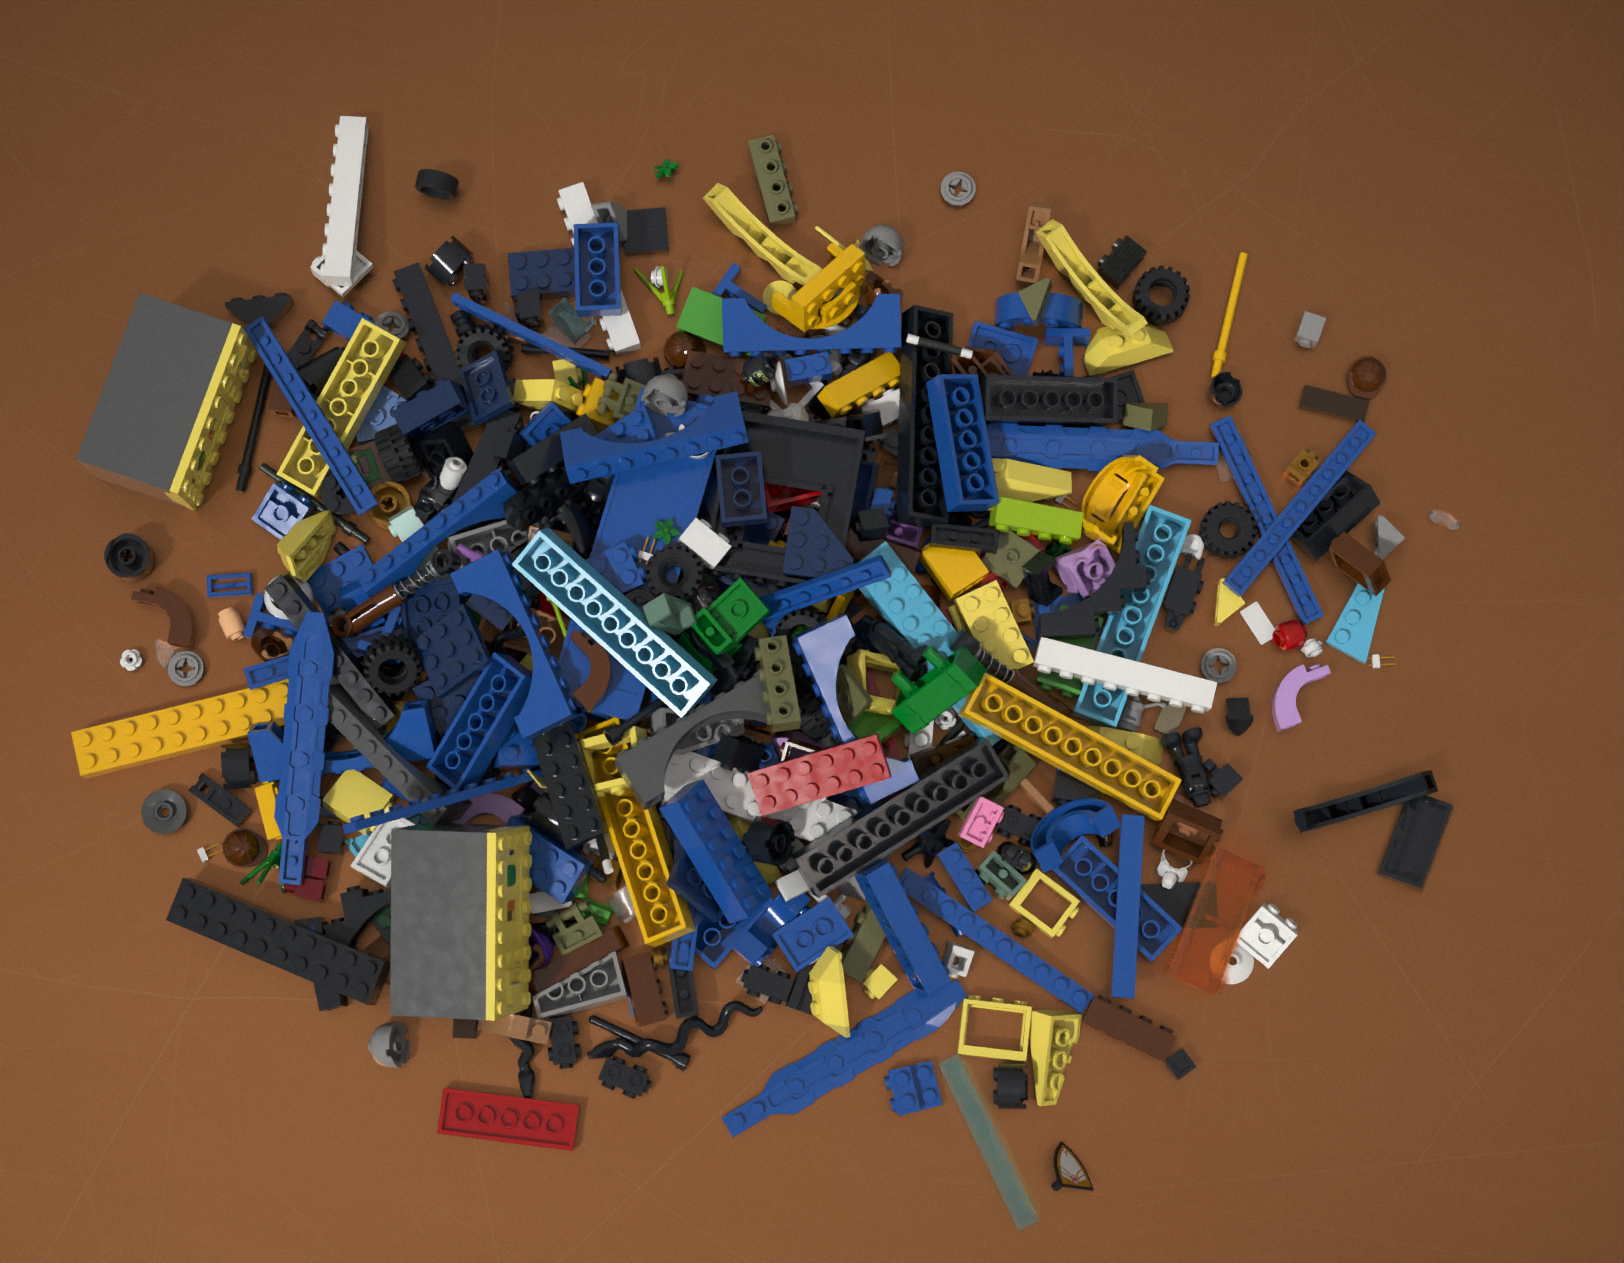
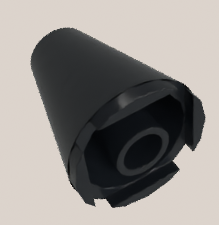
M335 347L296 367L316 401L345 350L344 347Z

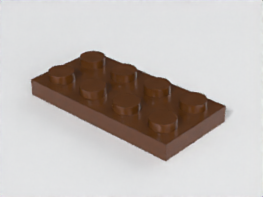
M688 350L683 384L686 387L688 396L697 397L698 394H705L715 397L737 391L740 402L760 404L761 408L769 409L772 389L770 381L761 387H754L743 380V364L747 361L746 359Z

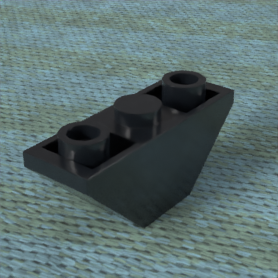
M276 293L274 297L257 295L248 300L233 298L231 302H225L226 309L246 326L263 316L271 329L275 328L294 306V299L287 293Z

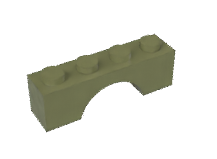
M1008 743L997 755L1010 778L982 795L999 804H1002L1037 765L1023 749L1012 743ZM976 799L955 812L964 822Z

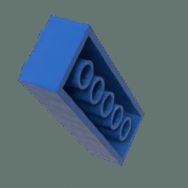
M939 374L926 382L947 512L986 511L999 504L978 374Z
M497 652L492 654L493 663L482 671L426 766L452 789L459 788L461 792L465 791L464 786L476 782L477 784L479 783L515 722L514 717L520 714L526 702L532 682V672L510 655Z
M703 779L685 785L659 808L730 924L749 918L773 895Z
M1082 835L1062 856L1063 862L1051 869V871L1115 930L1118 867ZM1140 890L1137 951L1151 963L1183 928L1145 892Z
M879 860L854 877L912 988L929 995L951 982L948 976L950 971L946 964L940 961L938 957L940 953L937 946L930 942L927 936L929 931L923 922L920 923L917 917L919 915L918 909L908 900V890L903 883L899 882L896 867L892 863Z

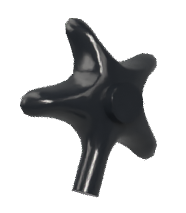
M945 819L918 835L917 842L901 854L902 858L908 861L917 854H923L924 866L929 868L933 863L935 855L943 847H949L954 844L953 840L946 838V832L951 824V820Z

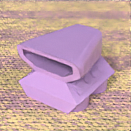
M1099 539L1094 543H1089L1056 557V563L1054 564L1067 591L1070 594H1078L1080 592L1083 600L1091 596L1105 583L1116 565L1106 545Z

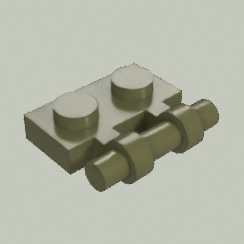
M611 373L608 380L604 382V392L602 397H599L597 413L604 416L607 409L613 411L611 419L619 421L634 412L641 387L645 388L646 386L629 378H625L623 383L620 384L616 382L618 376ZM613 392L619 394L617 401L611 399Z
M586 900L579 904L576 902L570 905L569 909L561 913L558 911L552 914L551 918L545 920L548 928L556 925L559 931L553 933L552 937L562 955L603 936L604 932L594 914L592 913L584 917L582 913L589 909ZM574 916L577 922L566 926L564 921Z

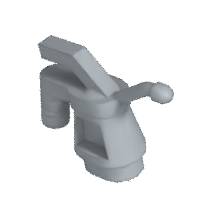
M1132 696L1134 701L1126 700L1117 728L1136 733L1137 729L1141 727L1142 713L1146 708L1155 706L1166 708L1167 704L1165 702H1154L1143 705L1138 696Z

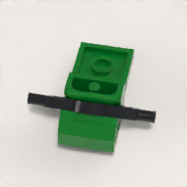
M739 578L708 608H702L695 615L697 622L683 631L678 642L711 674L718 669L720 673L726 672L735 682L741 675L733 667L735 661L731 656L743 646L740 641L768 616L771 611L744 579Z

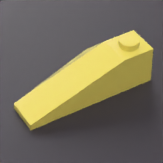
M992 458L997 493L1000 497L1033 503L1041 499L1049 500L1072 493L1071 472L1011 459Z
M1050 1009L1031 1011L1029 1039L1038 1106L1056 1105L1065 1080L1063 1072L1066 1063L1070 1064L1072 1056L1069 1055L1073 1043L1077 1044L1079 1039L1081 1013Z

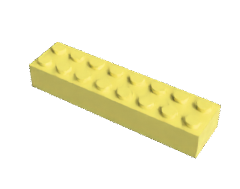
M363 318L317 399L318 405L346 450L349 449L407 343ZM303 426L279 468L277 475L313 496L321 497L323 480L332 471Z

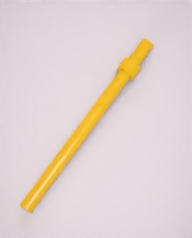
M1244 252L1239 254L1218 347L1214 351L1212 359L1214 364L1211 378L1221 372L1222 365L1226 362L1227 343L1248 259V254Z

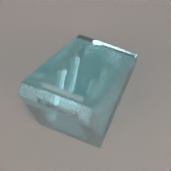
M565 297L548 312L551 321L573 343H576L590 329L582 317L577 316L576 310Z

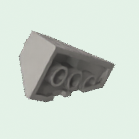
M660 708L650 715L651 737L656 735V732L663 726L669 727L675 724V721L680 716L671 708ZM693 709L688 715L695 712V709ZM727 719L709 724L691 734L677 748L674 754L682 755L718 743L722 733L733 736L744 734V719Z

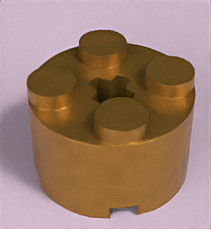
M383 482L371 489L380 504L368 511V514L374 523L383 529L389 530L387 526L391 525L388 520L390 517L410 505L414 509L412 498L405 488L398 483ZM393 503L394 507L388 510L386 505Z

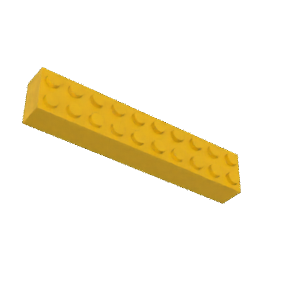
M984 673L980 685L967 696L958 713L1154 821L1163 819L1182 780L987 673Z
M289 679L251 691L249 688L73 731L71 735L80 776L87 779L248 739V731L252 724L274 721L284 730L285 721L283 716L284 706L287 703Z
M616 717L578 733L579 738L582 740L604 734L603 731L611 725L619 726L626 720ZM631 742L592 752L596 784L622 778L615 767V758L622 750L632 749ZM630 788L625 789V792L622 794H604L605 797L599 798L645 944L657 947L695 931L696 928L687 901L666 885L674 865V860L656 805L644 811Z

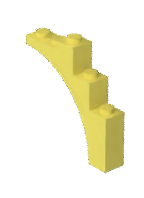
M717 183L703 197L704 201L734 235L744 239L755 254L768 261L784 280L792 284L798 282L805 285L822 270L820 266L797 253L772 233L739 201L728 187Z
M1052 219L1036 231L1057 270L1070 279L1080 298L1092 305L1102 324L1112 330L1117 328L1130 337L1138 333L1147 324L1144 316L1125 303L1098 275L1077 248L1062 224Z

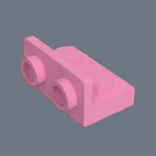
M983 796L978 797L958 835L984 848L985 844H988L993 837V829L996 823L999 824L1003 818L1004 807Z

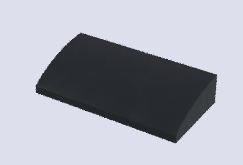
M1427 795L1404 803L1378 874L1423 891L1453 811V805Z

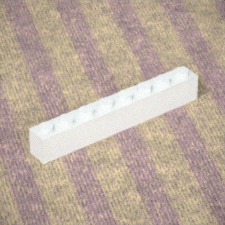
M340 116L339 124L335 126V136L338 137L337 144L333 145V156L336 159L335 163L331 164V176L334 178L333 183L329 184V196L332 197L331 203L327 204V216H329V223H325L327 243H323L325 263H321L320 268L321 277H324L326 285L353 286L369 131L366 117Z
M583 182L558 190L560 197L556 199L560 211L565 210L567 217L563 219L568 231L572 230L574 235L573 224L598 223ZM573 237V238H570V239H571V242H572V245H573V248H574V237ZM622 290V315L602 316L603 318L599 319L602 330H607L610 337L606 339L610 352L615 351L616 357L641 348Z
M1041 637L1039 640L1033 666L1037 667V671L1050 674L1051 671L1060 673V677L1065 679L1080 678L1082 679L1081 682L1085 684H1103V688L1116 691L1117 688L1126 690L1125 694L1131 696L1142 694L1147 696V699L1150 701L1160 702L1165 700L1169 701V705L1182 708L1184 705L1191 707V711L1202 714L1211 709L1217 687V682L1044 637Z

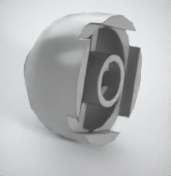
M874 225L865 232L859 244V249H862L868 261L876 265L882 266V262L889 263V266H894L901 260L904 251V241L900 232L891 225Z
M671 374L659 375L648 381L641 401L644 400L645 406L653 413L661 416L675 413L674 417H677L685 411L688 394L685 385L676 376Z
M389 1022L380 1025L374 1030L368 1042V1050L378 1064L388 1068L402 1067L401 1064H406L408 1061L410 1040L405 1041L404 1033H408L403 1023Z

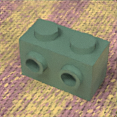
M994 850L975 870L981 882L986 885L990 884L995 889L994 893L1002 900L1006 899L1009 901L1027 882L1010 864L1002 861L1001 856Z

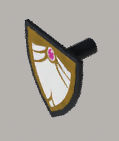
M1061 1141L1054 1153V1169L1057 1180L1051 1185L1053 1190L1058 1191L1062 1187L1093 1191L1094 1189L1086 1169L1072 1150Z

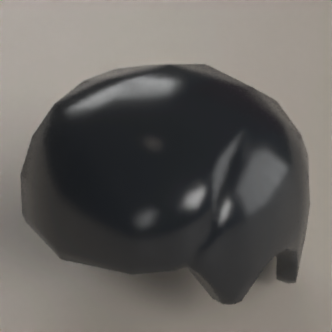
M1219 372L1213 377L1209 386V396L1214 403L1221 407L1229 408L1241 399L1243 391L1239 379L1232 377L1230 372Z

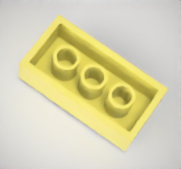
M997 580L953 600L967 632L981 643L980 646L985 649L986 653H991L994 659L1001 661L1002 665H1008L1009 670L1014 668L1018 670L1034 662Z

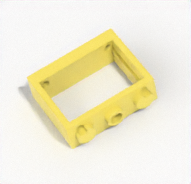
M858 649L856 653L847 656V666L865 690L866 667L895 673L900 669L885 654L872 653L868 649ZM895 684V695L897 699L898 695L903 691ZM870 695L873 701L864 711L889 715L895 718L891 710L896 700Z
M637 726L632 727L624 733L622 741L615 746L630 742L631 748L637 746L638 741L647 737L646 729ZM601 734L580 740L597 797L602 799L605 797L604 794L611 793L612 795L624 793L625 789H629L623 777L598 784L595 783L592 752L614 747L608 742L605 735Z
M968 995V999H963L957 1054L1026 1062L1032 1007L1027 1006V1002L1016 1000L1013 1001V1004H1005L1004 999L991 998V1002L981 1001V996ZM969 1007L1023 1013L1019 1051L965 1045Z

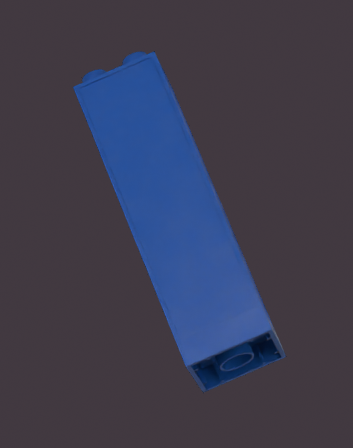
M641 387L635 410L645 405V401H641L645 389ZM698 394L696 402L687 400L684 413L677 417H674L675 413L661 416L650 411L659 437L664 438L665 434L669 432H678L681 424L686 428L695 422L711 407L716 400L715 397ZM724 448L712 451L703 459H694L688 456L615 473L590 558L626 541L628 546L633 545L637 557L634 560L637 567L642 566L646 574V561L641 559V563H639V551L643 550L646 539L649 537L644 552H650L654 541L653 536L659 531L656 528L655 521L662 522L665 526L666 521L669 519L673 520L672 528L676 529L680 534L671 537L668 547H672V544L682 547L677 541L693 520L697 518L715 455H723ZM701 453V454H697V455H693V456H701V455H703V454H705V453ZM663 537L656 539L651 552L653 556L656 550L660 551L663 549V546H666ZM677 566L670 567L666 572V579L670 583H679L684 577L683 570ZM646 578L643 579L645 585L640 586V587H638V588H636V589H633V590H637V589L646 590V591L650 592V593L653 595V593L651 592V590H650V588H649V586H648V583H647ZM634 600V605L644 613L643 606L645 604L640 605ZM571 618L559 656V668L557 670L568 684L566 690L569 697L574 698L573 693L588 679L591 665L587 656L577 647L569 635L577 630L580 634L585 632L593 641L590 644L591 646L597 641ZM606 650L612 670L609 691L602 703L590 714L574 698L578 707L576 712L585 714L587 719L601 723L614 717L628 720L649 705L651 699L650 689Z

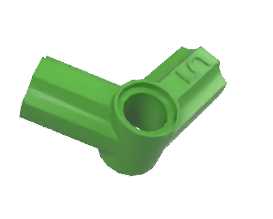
M587 873L571 902L573 904L576 900H586L589 909L582 912L584 917L593 913L597 922L607 927L614 908L588 898Z

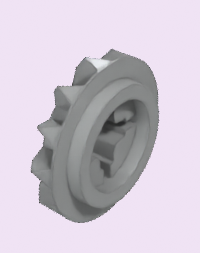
M952 172L941 183V194L944 200L952 206H963L966 203H970L975 195L976 187L974 180L964 172ZM961 182V189L964 192H959L955 197V190L952 187H957Z
M398 312L382 313L374 322L376 326L400 339L406 338L409 332L407 318ZM394 322L395 328L390 332L389 327Z
M1214 648L1203 656L1200 668L1205 678L1222 684L1234 676L1237 664L1234 656L1228 650ZM1217 657L1220 664L1228 665L1221 668L1220 675L1216 668H1209V666L1216 663Z
M181 651L170 659L168 674L177 685L185 687L195 685L202 678L204 666L202 659L196 653ZM186 660L188 666L195 668L192 671H188L187 678L183 671L177 670L185 667Z

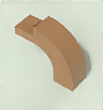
M1030 201L1016 280L1030 283L1038 282L1044 246L1036 231L1049 222L1052 205Z
M512 1014L495 1021L478 1020L476 1030L547 1045L552 1022Z

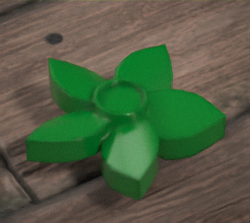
M666 159L663 161L662 166H654L655 171L658 172L655 175L656 179L664 174L666 177H671L672 172L678 168V163H670Z
M672 519L667 520L665 526L662 522L655 521L656 528L659 531L654 534L653 539L663 537L664 543L668 546L671 537H675L680 533L672 528Z

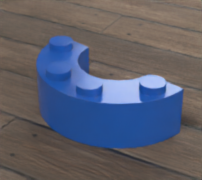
M1018 292L1006 294L996 299L994 326H999V328L1011 330L1013 327L1022 324L1034 326ZM1050 292L1040 323L1048 327L1082 328L1083 302L1069 295Z
M1095 798L1073 800L1053 809L1040 820L1031 835V849L1042 871L1045 873L1063 862V849L1074 838L1084 834H1097L1103 838L1121 827V824L1109 803Z
M780 892L763 915L732 946V949L752 967L754 965L759 967L766 959L765 955L769 957L777 948L775 945L776 940L771 933L808 910L807 904L811 899L803 893L786 902Z

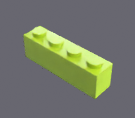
M998 496L999 504L991 508L989 526L996 527L995 529L999 530V532H1009V530L1017 531V535L1030 536V534L1038 535V539L1041 540L1059 539V542L1062 544H1072L1081 538L1083 512Z

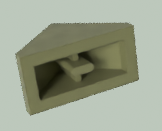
M1044 278L1018 292L1033 324L1036 326L1040 323L1053 286L1049 278Z
M1124 403L1123 425L1147 431L1167 425L1168 403Z

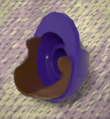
M532 928L529 937V946L531 947L530 970L545 967L553 956V943L550 941V938L541 932H536Z

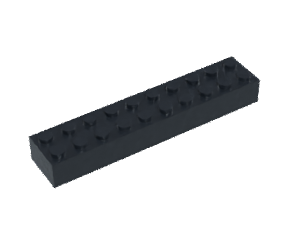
M913 305L902 313L896 523L931 529L932 522L947 524L949 512H947L926 382L939 374H952V364L950 362L952 354L907 343L906 339L908 334L953 345V313Z
M983 737L977 738L918 775L919 781L880 799L792 854L790 857L812 895L820 898L1009 779V775L989 740Z
M182 878L166 918L169 922L366 1005L377 1004L390 971L389 960L192 878Z

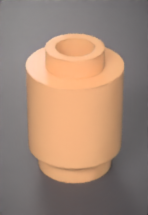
M235 607L226 608L218 613V621L227 640L232 639L234 642L245 637L243 634L246 626L239 611L235 610Z

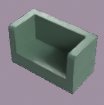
M665 593L643 606L650 627L673 635L680 634L697 622L691 603Z

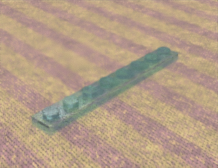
M959 1054L939 1063L940 1070L1018 1231L1039 1222Z

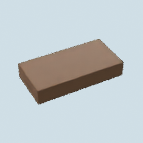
M1025 778L1018 785L1045 815L1055 809L1028 778Z

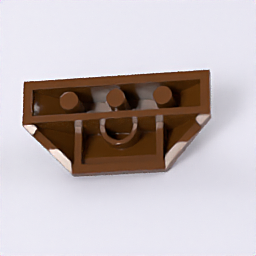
M966 346V349L973 350L971 359L957 355L950 359L956 374H978L980 392L981 377L985 375L1016 376L996 350Z

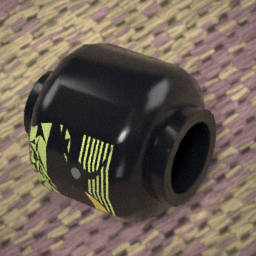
M758 354L743 364L742 378L747 384L761 387L774 378L775 364L769 356L765 357Z

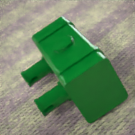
M930 645L924 650L922 656L934 668L914 683L901 669L891 676L890 680L903 691L898 695L891 712L912 734L927 727L931 721L962 698L967 697L980 685L986 668L965 646H962L945 659L933 645Z

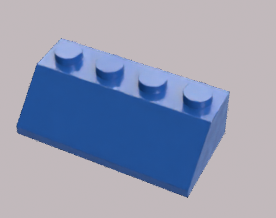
M770 897L749 918L731 924L724 913L721 920L715 923L705 916L698 925L695 953L716 970L733 951L732 946L755 924L774 899Z

